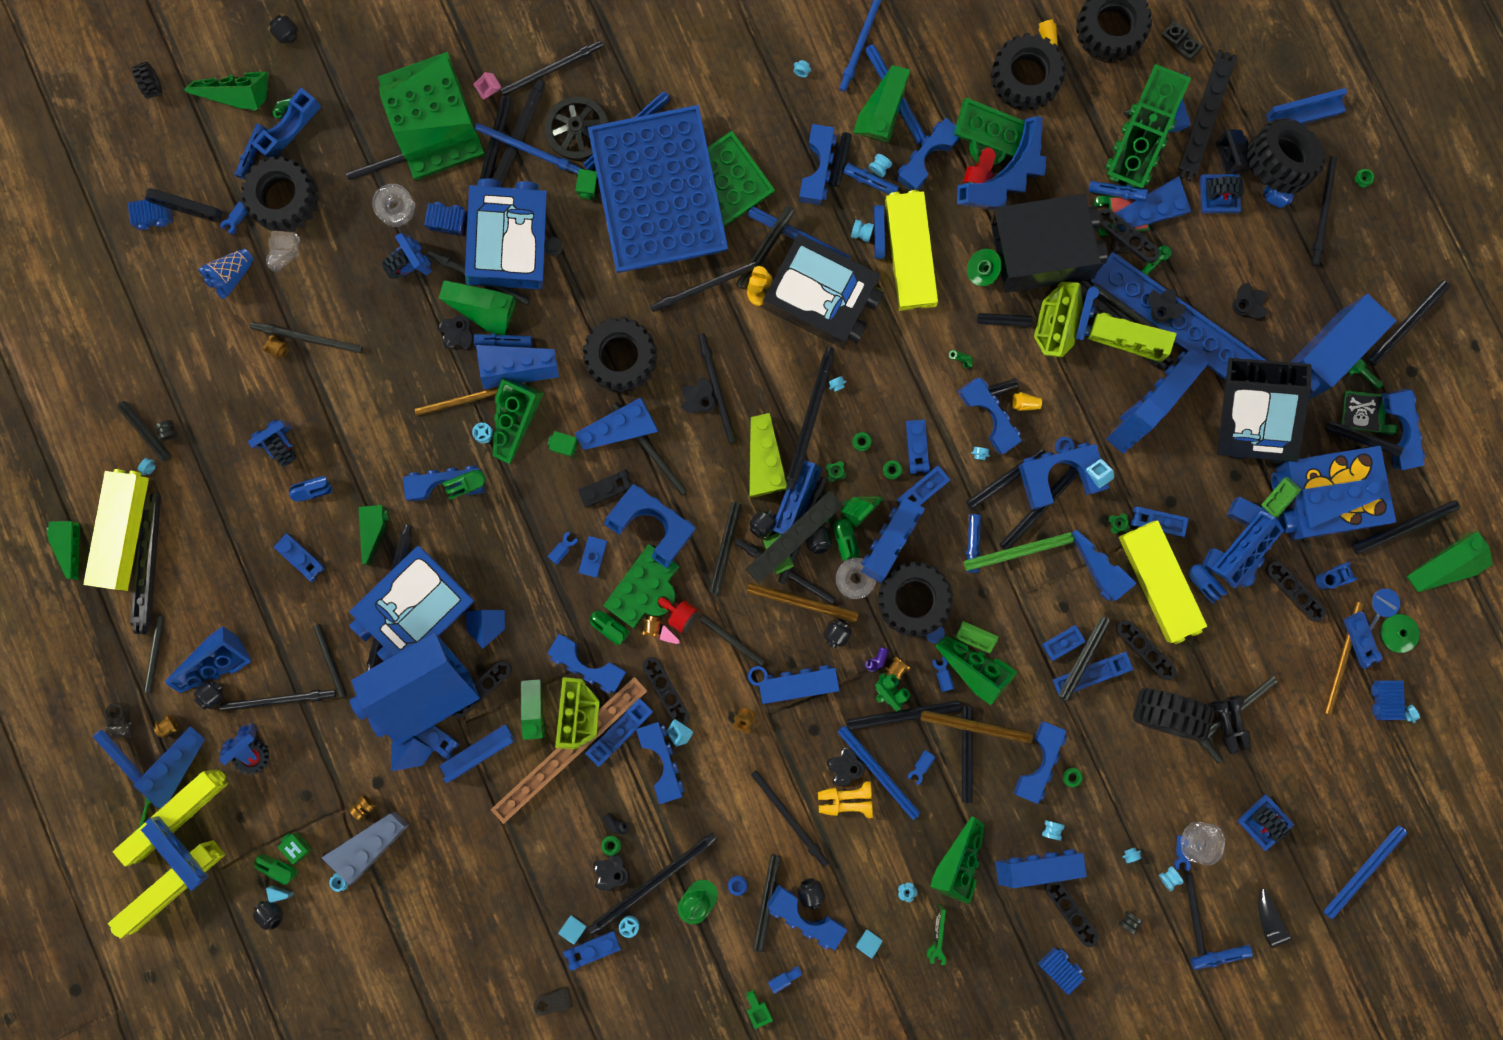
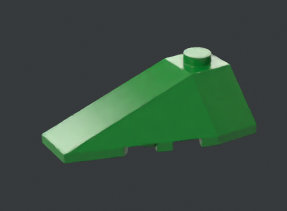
M891 66L859 113L853 134L887 143L890 142L910 69Z
M268 72L244 73L245 77L235 78L234 75H228L219 81L215 77L195 80L186 86L184 90L187 93L240 109L257 110L266 101L269 75Z
M449 281L443 282L439 295L441 301L466 316L487 332L498 335L507 334L516 300L512 295Z
M507 379L501 380L495 396V403L497 404L494 421H496L493 437L494 457L508 464L512 462L538 409L544 392L526 384Z
M881 496L853 497L851 500L847 498L842 503L843 506L841 507L840 514L857 528L883 501V498Z
M1478 531L1467 533L1406 577L1415 590L1421 592L1476 576L1493 565L1490 547Z
M945 636L935 646L971 690L989 705H992L1001 696L1017 674L1016 670L997 658L992 660L984 656L985 653L980 650L978 653L972 651L968 645L949 636Z
M975 817L969 819L936 868L931 888L943 895L970 905L976 887L977 879H974L975 867H979L977 852L982 847L984 823Z

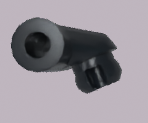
M611 813L602 817L611 833L623 835L628 832L629 824L627 822L615 821Z

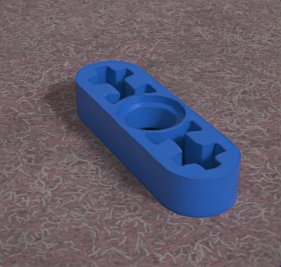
M874 205L875 259H885L884 205Z

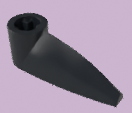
M1265 888L1260 889L1258 900L1260 921L1264 936L1273 949L1291 941V938Z

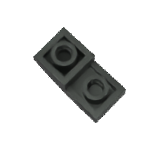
M1173 21L1162 33V37L1175 51L1191 62L1202 50L1203 45L1189 36V31Z

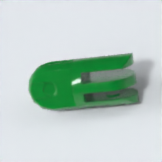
M472 470L447 480L442 484L444 487H447L445 491L447 494H450L448 497L451 500L482 487L486 478L482 471Z
M844 518L837 520L833 525V530L842 560L846 561L860 557V551L850 521Z
M595 611L590 616V624L616 645H620L629 636V630L606 613Z
M258 855L256 861H254L255 869L284 885L292 881L297 875L296 868L267 855Z

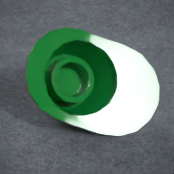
M698 880L687 889L678 904V914L684 922L698 924L708 916L718 899L715 885L708 880Z

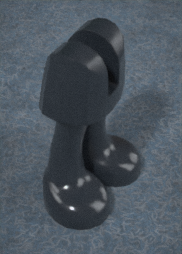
M1242 695L1228 697L1226 701L1219 700L1207 704L1221 718L1224 731L1222 740L1230 755L1238 753L1239 748L1242 751L1250 749V731L1244 729L1241 715V707L1244 703ZM1229 708L1232 711L1235 730H1233L1232 723L1230 720Z

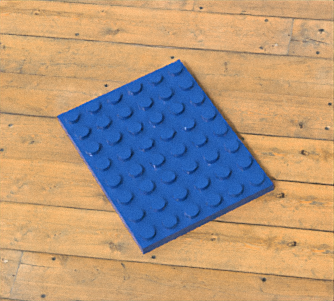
M699 105L588 127L617 273L728 251Z

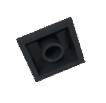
M1225 130L1215 142L1225 173L1241 174L1248 172L1251 168L1247 157V137L1243 134L1242 130Z

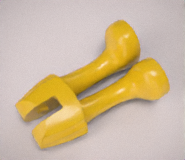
M763 266L754 267L747 287L748 299L755 306H763V299L766 295L763 289L770 288L773 282V277Z
M871 781L864 782L863 786L857 790L838 791L835 787L818 792V800L833 799V804L819 805V813L838 816L839 812L855 811L863 813L866 818H873L872 801L840 803V800L872 799Z

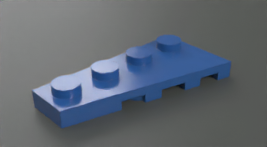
M639 398L579 430L575 435L583 450L659 432V429L642 398Z

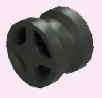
M172 420L162 421L154 425L155 430L159 434V441H168L178 436L177 431L173 428L174 422Z
M1126 911L1125 918L1120 920L1118 924L1136 935L1137 928L1144 922Z

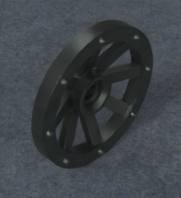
M569 97L558 102L550 110L545 122V134L551 148L557 154L570 160H584L593 155L592 147L587 150L584 148L582 136L585 135L590 139L589 131L586 127L606 124L608 120L603 109L593 100L585 97ZM574 105L586 106V108L577 116ZM569 107L571 118L569 119L559 113ZM592 110L600 118L598 120L584 121ZM555 119L567 124L552 131ZM568 132L562 146L558 145L554 137ZM573 137H576L580 152L567 150Z

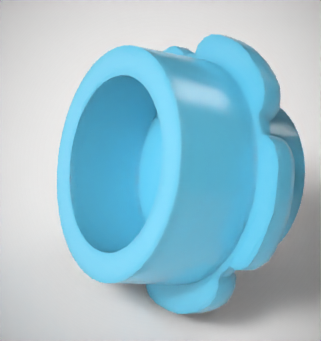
M800 60L799 63H794L795 68L793 72L797 76L807 77L808 73L811 72L808 62Z
M842 376L828 382L830 385L829 389H834V392L845 387L844 383L847 381H844Z
M974 447L973 452H971V454H974V459L985 460L986 457H990L988 455L989 449Z
M148 458L142 460L138 466V471L141 472L142 476L150 475L155 470L154 460Z
M1413 705L1405 706V720L1416 723V720L1420 719L1419 713Z
M1136 848L1124 851L1125 855L1122 856L1125 858L1126 863L1134 862L1141 859V850L1137 851Z
M337 873L329 880L330 887L335 892L344 891L348 887L347 882Z
M912 883L901 884L898 888V896L902 901L912 902L914 897L917 896V889L914 888Z

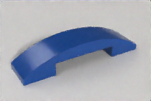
M1123 652L1088 665L1074 692L1132 671L1133 667L1127 653ZM1071 672L1052 679L1058 695Z
M639 698L585 754L600 767L654 711Z

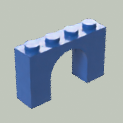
M1089 442L1078 445V449L1072 450L1071 447L1061 449L1059 454L1053 455V452L1041 455L1042 458L1035 460L1034 457L1024 459V463L1019 465L1031 510L1054 503L1048 484V474L1052 466L1058 463H1066L1076 468L1080 474L1086 495L1105 491L1109 488L1108 483L1098 488L1086 472L1089 466L1101 459L1097 445H1090Z
M633 484L608 514L604 525L618 535H621L629 523L638 516L649 515L657 518L664 526L665 537L655 548L651 558L665 568H668L692 537L696 528L689 520L678 516L676 511L664 506L659 499L648 495L642 487H637Z
M1237 497L1233 500L1226 516L1248 526L1261 510L1268 514L1270 513L1242 497ZM1275 527L1271 530L1270 535L1276 530ZM1262 542L1258 545V550L1262 546ZM1216 548L1210 549L1202 565L1214 573L1212 570L1213 566L1225 553ZM1250 556L1247 558L1245 564L1249 562ZM1263 556L1239 583V586L1248 587L1254 583L1256 579L1255 572L1257 568L1262 566L1265 560ZM1236 571L1235 574L1231 577L1232 579H1234L1237 576L1238 571Z

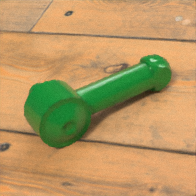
M1159 247L1157 260L1154 263L1148 264L1140 271L1148 276L1160 262L1166 261L1171 256L1169 247Z
M1359 359L1347 372L1350 376L1354 373H1360L1375 389H1380L1383 386V382L1366 368V363L1362 359Z

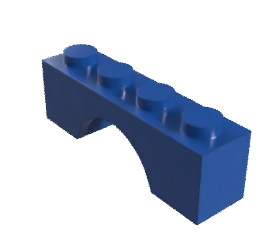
M300 88L290 99L288 110L283 119L273 128L263 130L251 144L267 159L273 156L277 158L321 108L320 104L303 88Z
M947 118L942 123L939 121L933 128L934 133L931 136L927 135L922 141L920 150H915L909 158L911 161L907 165L903 164L898 171L897 181L910 191L919 190L928 177L924 165L925 158L937 150L950 152L961 139L953 135L956 125Z
M812 124L809 149L817 154L820 166L813 175L802 178L799 202L821 205L822 199L826 200L828 189L824 188L825 181L829 182L831 173L830 170H827L828 163L832 164L834 153L831 152V146H835L837 134H834V127Z
M980 377L975 378L957 390V393L967 407L980 406L990 413L993 420V430L988 439L998 454H1004L1022 441L1020 439L1021 434L1015 426L1012 427L1010 424L1009 415L998 406L1000 403L996 396L991 395L988 391L989 386L984 379H980Z
M1401 389L1382 393L1384 412L1396 416L1403 428L1402 438L1397 444L1403 448V452L1400 457L1392 455L1393 468L1406 470L1424 466L1425 453L1421 446L1422 434L1418 428L1419 415L1415 409L1416 396L1413 390Z
M477 466L465 467L466 470L448 468L446 469L447 472L439 473V470L427 471L428 474L420 475V472L409 473V476L403 477L405 500L409 502L428 500L431 491L437 485L472 470H480L482 472L483 470L477 468ZM484 485L465 495L485 493Z
M558 634L547 653L551 656V661L558 665L561 662L568 666L567 670L576 675L578 672L585 675L584 680L591 684H594V682L601 685L600 689L609 694L611 691L616 692L627 674L625 670L610 662L598 669L585 666L578 657V643L562 634Z
M1041 721L1034 738L1043 752L1041 766L1030 775H1020L1013 794L1037 804L1039 800H1043L1046 793L1044 787L1046 782H1050L1053 775L1051 769L1053 764H1057L1060 757L1058 751L1060 746H1064L1067 735H1065L1066 730Z
M656 722L636 729L641 747L655 751L663 762L662 777L654 785L659 804L681 798L683 796L682 792H685L682 780L678 781L676 775L679 773L677 763L672 762L670 756L673 754L671 744H667L664 737L667 736L665 725Z
M778 885L766 904L768 909H770L769 913L778 919L781 916L786 919L785 923L793 929L796 927L803 930L802 934L807 938L812 939L814 937L819 940L818 944L827 950L830 947L835 951L847 932L845 926L830 916H826L819 921L803 919L797 911L798 898L796 895Z

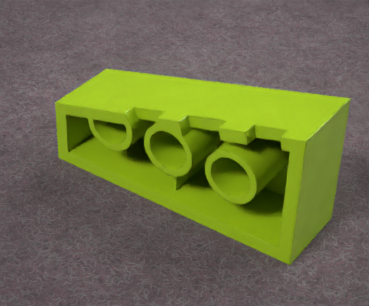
M1101 313L1095 316L1088 339L1161 363L1170 355L1177 333L1130 322L1126 319L1114 318L1110 314Z
M770 413L751 417L750 498L787 490Z

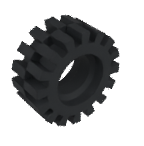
M146 61L132 66L133 77L138 85L137 87L146 99L163 93L158 75L149 62Z

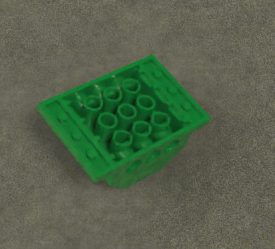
M448 52L378 76L380 97L385 112L415 181L485 156Z

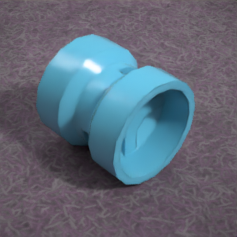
M856 219L851 238L857 239L860 237L863 241L869 243L874 224H863L861 220Z

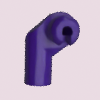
M880 647L878 656L866 661V669L874 672L883 668L889 649Z

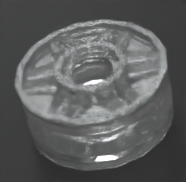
M387 184L377 190L373 197L372 207L374 212L384 224L391 227H400L412 219L415 212V203L410 193L403 186ZM392 203H398L395 208H390Z
M861 558L846 560L839 566L836 573L838 591L849 599L866 597L872 592L876 584V580L861 572L864 567L861 564L863 561ZM858 574L861 577V582L854 584L850 579L851 575Z
M1197 821L1185 828L1181 838V849L1184 856L1190 862L1209 866L1221 859L1225 849V838L1221 829L1216 825Z

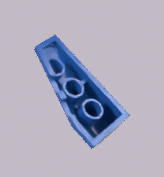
M1077 530L1072 532L1074 543L1098 589L1101 591V596L1105 600H1111L1112 602L1118 600L1136 584L1118 565H1111L1108 556L1101 552L1097 553L1094 544Z
M222 626L201 643L165 680V684L181 693L200 686L203 681L211 678L216 680L220 678V675L230 672V674L237 672L251 662V657L237 635Z

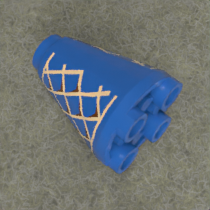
M246 249L237 250L203 265L198 271L205 278L204 282L209 288L214 287L218 296L221 299H225L250 268L254 258Z

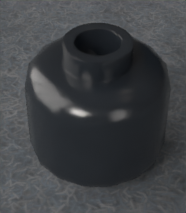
M278 15L269 24L271 26L270 33L282 44L287 42L291 44L298 37L296 35L298 27L288 16Z
M769 510L767 512L758 511L749 522L750 531L759 539L769 538L774 532L776 515Z
M820 526L806 539L808 550L814 552V554H822L829 550L828 548L831 546L832 541L829 530L826 527Z
M840 618L831 620L824 631L826 643L833 648L845 646L852 634L851 625Z
M206 681L194 692V701L202 709L212 710L223 700L224 696L221 693L223 688L216 682L211 684Z
M808 878L800 883L797 893L801 904L812 910L819 908L825 900V893L821 882L814 878Z
M269 900L261 901L254 908L253 919L264 930H273L283 921V911L275 902L270 903Z

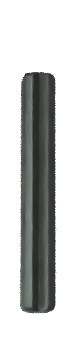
M120 402L117 405L120 412L161 461H168L172 457L169 451L128 402Z

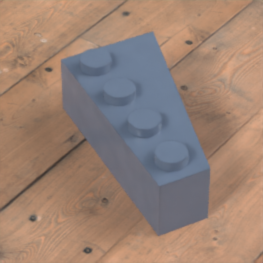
M397 812L390 813L322 857V859L344 881L351 885L368 870L409 824Z

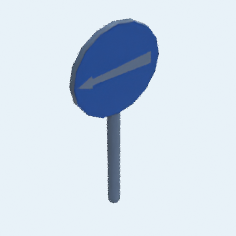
M1380 589L1373 595L1372 607L1377 614L1369 626L1371 631L1380 616L1391 617L1399 611L1400 599L1393 590Z

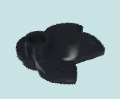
M1249 282L1243 284L1237 291V298L1233 301V311L1241 316L1247 314L1253 319L1264 317L1268 314V311L1261 305L1266 299L1267 292L1262 290L1252 291ZM1240 303L1244 305V309L1239 308Z
M1174 289L1166 290L1161 295L1155 290H1152L1149 294L1150 316L1156 323H1164L1168 319H1177L1185 311V305L1176 303ZM1157 311H1161L1163 316L1159 317Z
M457 315L453 319H445L440 323L438 330L444 333L443 345L446 349L452 348L457 344L465 350L470 348L473 335L469 330L470 321L466 316ZM459 321L463 323L462 328L458 327Z
M700 378L697 387L692 385L682 387L683 396L687 401L681 407L686 412L696 413L701 411L708 413L713 410L715 406V400L711 396L713 389L705 378ZM705 400L709 402V405L706 407L702 405V402Z
M842 748L841 757H833L827 761L829 769L836 774L832 782L836 786H847L853 779H859L864 775L865 767L861 761L857 760L856 753L852 749ZM853 766L857 767V773L852 772Z
M618 854L609 856L608 861L598 860L593 864L594 871L599 876L595 887L599 890L609 891L615 886H623L629 879L628 871L624 868L623 859ZM617 873L621 874V878L619 880L616 879Z

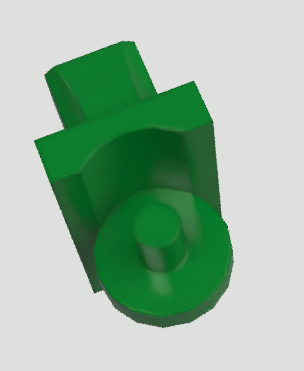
M883 673L879 676V680L875 684L878 693L876 700L878 703L885 701L887 705L890 704L895 711H898L903 703L908 700L910 693L906 688L900 690L896 688L899 681L895 674L887 676Z

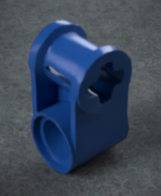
M1349 561L1320 573L1316 577V585L1320 589L1326 590L1351 583L1358 579L1354 576L1350 567L1351 562ZM1326 576L1330 578L1329 585L1325 581Z

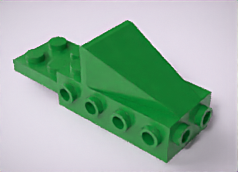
M1157 64L1154 65L1137 104L1133 103L1129 111V115H1132L1131 118L1122 127L1121 133H1123L1121 141L1117 140L1113 148V151H1115L1113 159L1109 158L1105 166L1107 174L1110 175L1109 179L1118 183L1120 180L1128 182L1127 185H1131L1133 188H1143L1144 185H1148L1152 176L1150 171L1152 167H1156L1160 156H1158L1159 151L1165 148L1168 138H1166L1169 130H1173L1176 123L1174 119L1175 114L1190 83V77Z

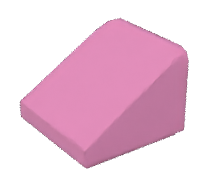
M486 72L473 84L482 99H486L502 88L494 74Z
M663 625L660 639L680 644V640Z

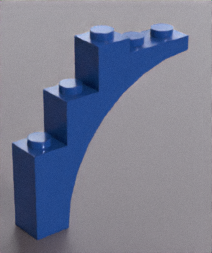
M1035 116L1025 119L1019 147L1003 171L984 183L958 185L957 205L994 210L995 207L1006 206L1007 193L1025 192L1027 185L1026 177L1045 176L1046 156H1040L1043 117Z

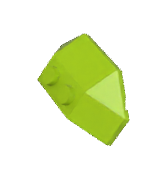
M1061 282L1042 302L1034 338L1042 353L1046 356L1063 357L1075 344L1083 311L1080 283Z
M566 677L562 679L555 748L577 749L596 738L599 700L585 685L586 683L583 679Z

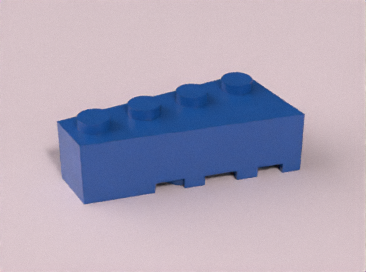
M476 345L480 378L484 389L499 387L502 379L526 383L559 377L554 349Z
M1192 348L1186 353L1183 351L1175 359L1177 361L1176 365L1172 364L1165 371L1167 375L1164 378L1161 377L1154 384L1156 388L1153 391L1150 390L1143 398L1144 400L1149 398L1166 414L1209 364Z
M904 497L897 509L893 508L888 516L891 519L889 524L884 523L879 532L882 534L881 538L874 540L870 547L873 550L871 555L866 554L861 563L864 566L861 570L862 573L882 583L925 508Z
M1066 849L1064 853L1059 854L1058 852H1047L1046 855L1042 856L1033 854L1025 858L1013 857L1008 860L995 861L998 885L1010 888L1087 877L1084 854L1076 852V849Z

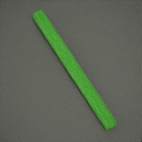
M1072 533L1062 534L964 561L966 571L1066 545L1074 542Z

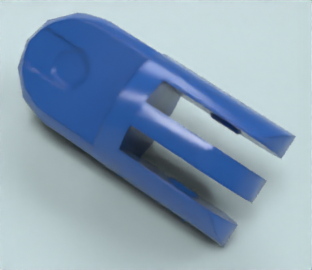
M326 476L299 482L289 488L290 498L297 502L333 492V488Z
M1196 564L1190 568L1188 573L1190 580L1212 604L1222 598V595L1224 596L1228 593L1203 565Z

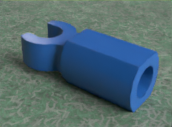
M239 201L228 215L229 218L222 221L220 225L223 229L231 225V228L228 230L231 235L236 232L237 224H240L248 213L242 202Z
M569 532L564 534L562 543L559 542L547 556L557 565L569 552L568 548L576 545L578 542L577 538L572 542H568V536L571 534Z
M942 657L943 664L941 666L936 664V660H932V665L938 670L936 675L941 690L944 692L954 689V684L949 670L946 669L947 660Z
M924 750L915 764V770L909 772L907 778L910 779L912 775L916 774L918 776L916 784L919 785L923 779L922 774H926L936 757Z
M1177 835L1176 855H1178V858L1174 862V868L1179 870L1181 862L1185 863V870H1190L1191 865L1188 857H1190L1191 836Z
M796 966L786 973L784 971L768 981V984L775 994L790 985L792 980L800 977L802 972Z

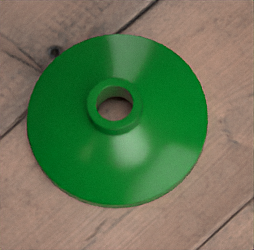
M992 249L977 251L972 255L967 265L968 278L978 286L992 284L997 280L1002 270L1001 257Z
M1396 614L1388 617L1382 623L1380 637L1383 644L1389 650L1404 653L1412 650L1417 645L1420 632L1418 625L1411 617ZM1401 630L1405 631L1404 637L1400 635Z

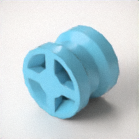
M876 154L875 161L870 163L868 167L877 176L884 177L886 170L892 166V162L884 155Z
M478 423L473 428V437L480 443H489L494 437L493 429L486 423Z
M1045 820L1046 828L1042 832V836L1061 841V831L1065 825Z
M1172 866L1168 868L1166 873L1159 874V878L1170 892L1174 890L1176 885L1184 883Z
M630 915L624 917L619 924L621 935L627 938L635 936L640 926L638 919Z

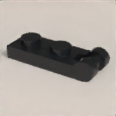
M628 470L620 471L617 474L578 489L585 508L628 491L633 485V482L629 480ZM621 479L623 485L618 487L616 481Z

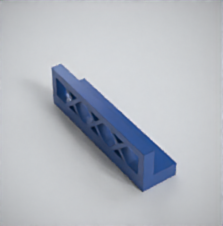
M1343 88L1275 106L1266 114L1267 120L1270 122L1274 119L1288 118L1290 121L1296 120L1299 124H1305L1342 114L1346 111L1342 98L1347 94V90Z
M804 460L798 484L795 485L794 491L787 489L775 519L774 532L783 534L806 513L811 501L812 492L815 490L822 469L816 464Z
M1261 510L1213 566L1212 570L1214 573L1225 578L1231 587L1236 588L1283 533L1284 529L1277 518ZM1275 527L1276 530L1270 535L1271 530ZM1262 542V546L1258 550V545ZM1250 556L1249 562L1245 564L1247 558ZM1236 571H1238L1237 576L1234 579H1232L1231 577L1235 574Z
M507 724L439 765L445 775L443 778L445 783L453 781L515 742L516 739Z
M159 816L149 818L146 821L147 825L141 831L190 891L194 890L209 877Z

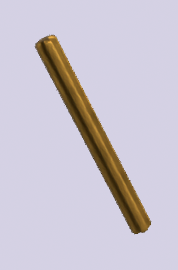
M749 583L747 586V592L852 622H856L858 619V612L754 583Z
M922 711L921 720L929 723L1031 744L1033 740L1032 733L929 711Z

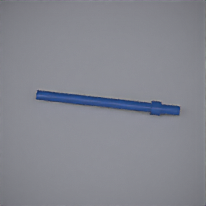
M873 0L848 67L844 69L843 80L839 87V90L842 92H846L850 80L854 77V69L881 0Z
M478 122L475 126V130L555 164L561 170H568L578 174L579 169H582L569 163V160L565 158L555 157Z

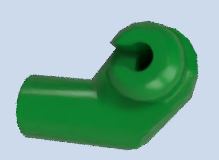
M291 98L280 100L276 103L272 111L275 118L281 119L285 116Z
M956 350L949 352V358L962 362L965 369L973 367L972 361L974 360L970 355Z

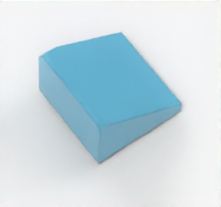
M1099 459L1086 469V472L1098 488L1103 487L1114 479V470L1102 459Z
M675 719L667 729V734L677 747L686 744L691 738L693 731Z
M274 885L266 888L270 903L287 899L294 895L292 891Z
M571 915L558 934L572 944H575L587 926Z
M866 929L856 943V948L870 958H873L883 940Z

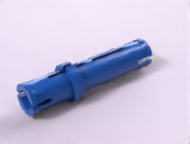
M255 124L243 155H240V163L234 173L236 177L246 180L244 177L251 165H254V157L257 153V149L251 143L263 130H267L266 127Z
M847 163L843 174L857 179L859 183L863 182L888 195L897 192L899 186L867 172V169L864 168L862 170L850 163Z
M1091 180L1089 193L1145 202L1148 189Z
M491 333V335L474 334V345L532 348V336L496 335V333Z
M969 515L967 560L981 556V515ZM979 568L969 570L967 572L979 573Z
M1249 945L1215 953L1211 951L1203 956L1192 957L1191 965L1194 970L1206 967L1215 968L1223 963L1251 958L1253 954Z

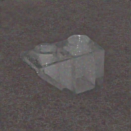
M272 231L268 239L270 251L266 257V265L271 271L278 272L298 256L300 237L295 232Z

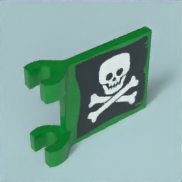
M1354 391L1344 392L1342 425L1358 431L1376 432L1385 435L1396 434L1397 425H1385L1386 413L1384 412L1381 394Z
M942 904L937 905L934 941L927 949L926 956L931 964H934V959L937 957L938 960H941V965H945L946 957L942 953L941 948L946 910Z

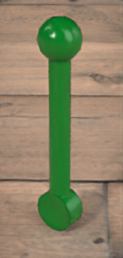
M147 797L145 798L146 804L141 817L139 828L145 822L149 804L151 803L147 799Z

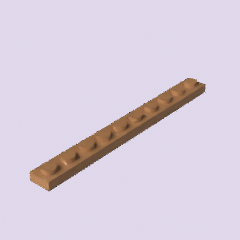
M636 677L630 680L599 709L596 738L577 749L557 748L490 810L503 824L506 823L621 717L639 698L647 693L648 690Z

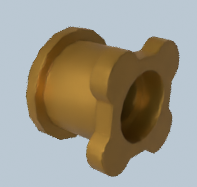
M272 334L262 350L269 354L272 353L276 359H280L287 355L289 348H287L288 344L286 342L279 341V338Z
M648 616V620L644 619L645 628L641 635L660 637V625L663 622H659L660 618Z
M894 657V662L889 668L886 667L888 671L886 675L895 674L898 680L901 681L905 671H909L911 668L899 658Z
M750 708L739 709L738 715L734 717L735 723L732 725L733 728L749 734L751 732L750 726L756 720L755 712Z
M167 714L161 722H155L154 731L156 735L164 739L172 732H179L181 730L172 714Z

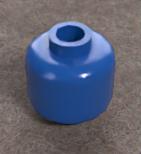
M1268 185L1263 192L1265 201L1277 208H1282L1286 204L1289 205L1294 198L1293 193H1280L1278 190L1270 189Z

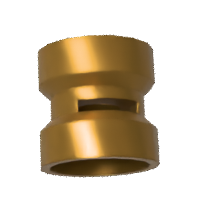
M362 795L356 804H352L348 808L351 815L359 822H363L368 813H372L377 809L373 801L366 795Z

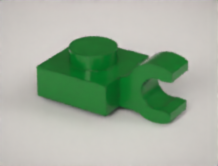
M754 990L747 992L746 997L751 1005L747 1009V1013L754 1028L757 1029L772 1022L773 1018L765 1001L759 1003Z

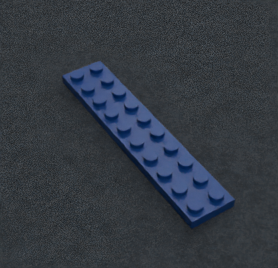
M1114 252L1107 258V263L1101 266L1095 279H1092L1090 282L1092 286L1097 283L1156 325L1158 329L1177 333L1174 344L1185 352L1192 348L1209 362L1207 365L1209 369L1225 380L1228 358L1266 360L1178 297H1176V303L1186 306L1185 311L1180 317L1168 319L1164 323L1153 321L1150 316L1151 307L1148 304L1149 294L1152 290H1155L1161 295L1166 289ZM1157 311V315L1159 317H1162V312Z

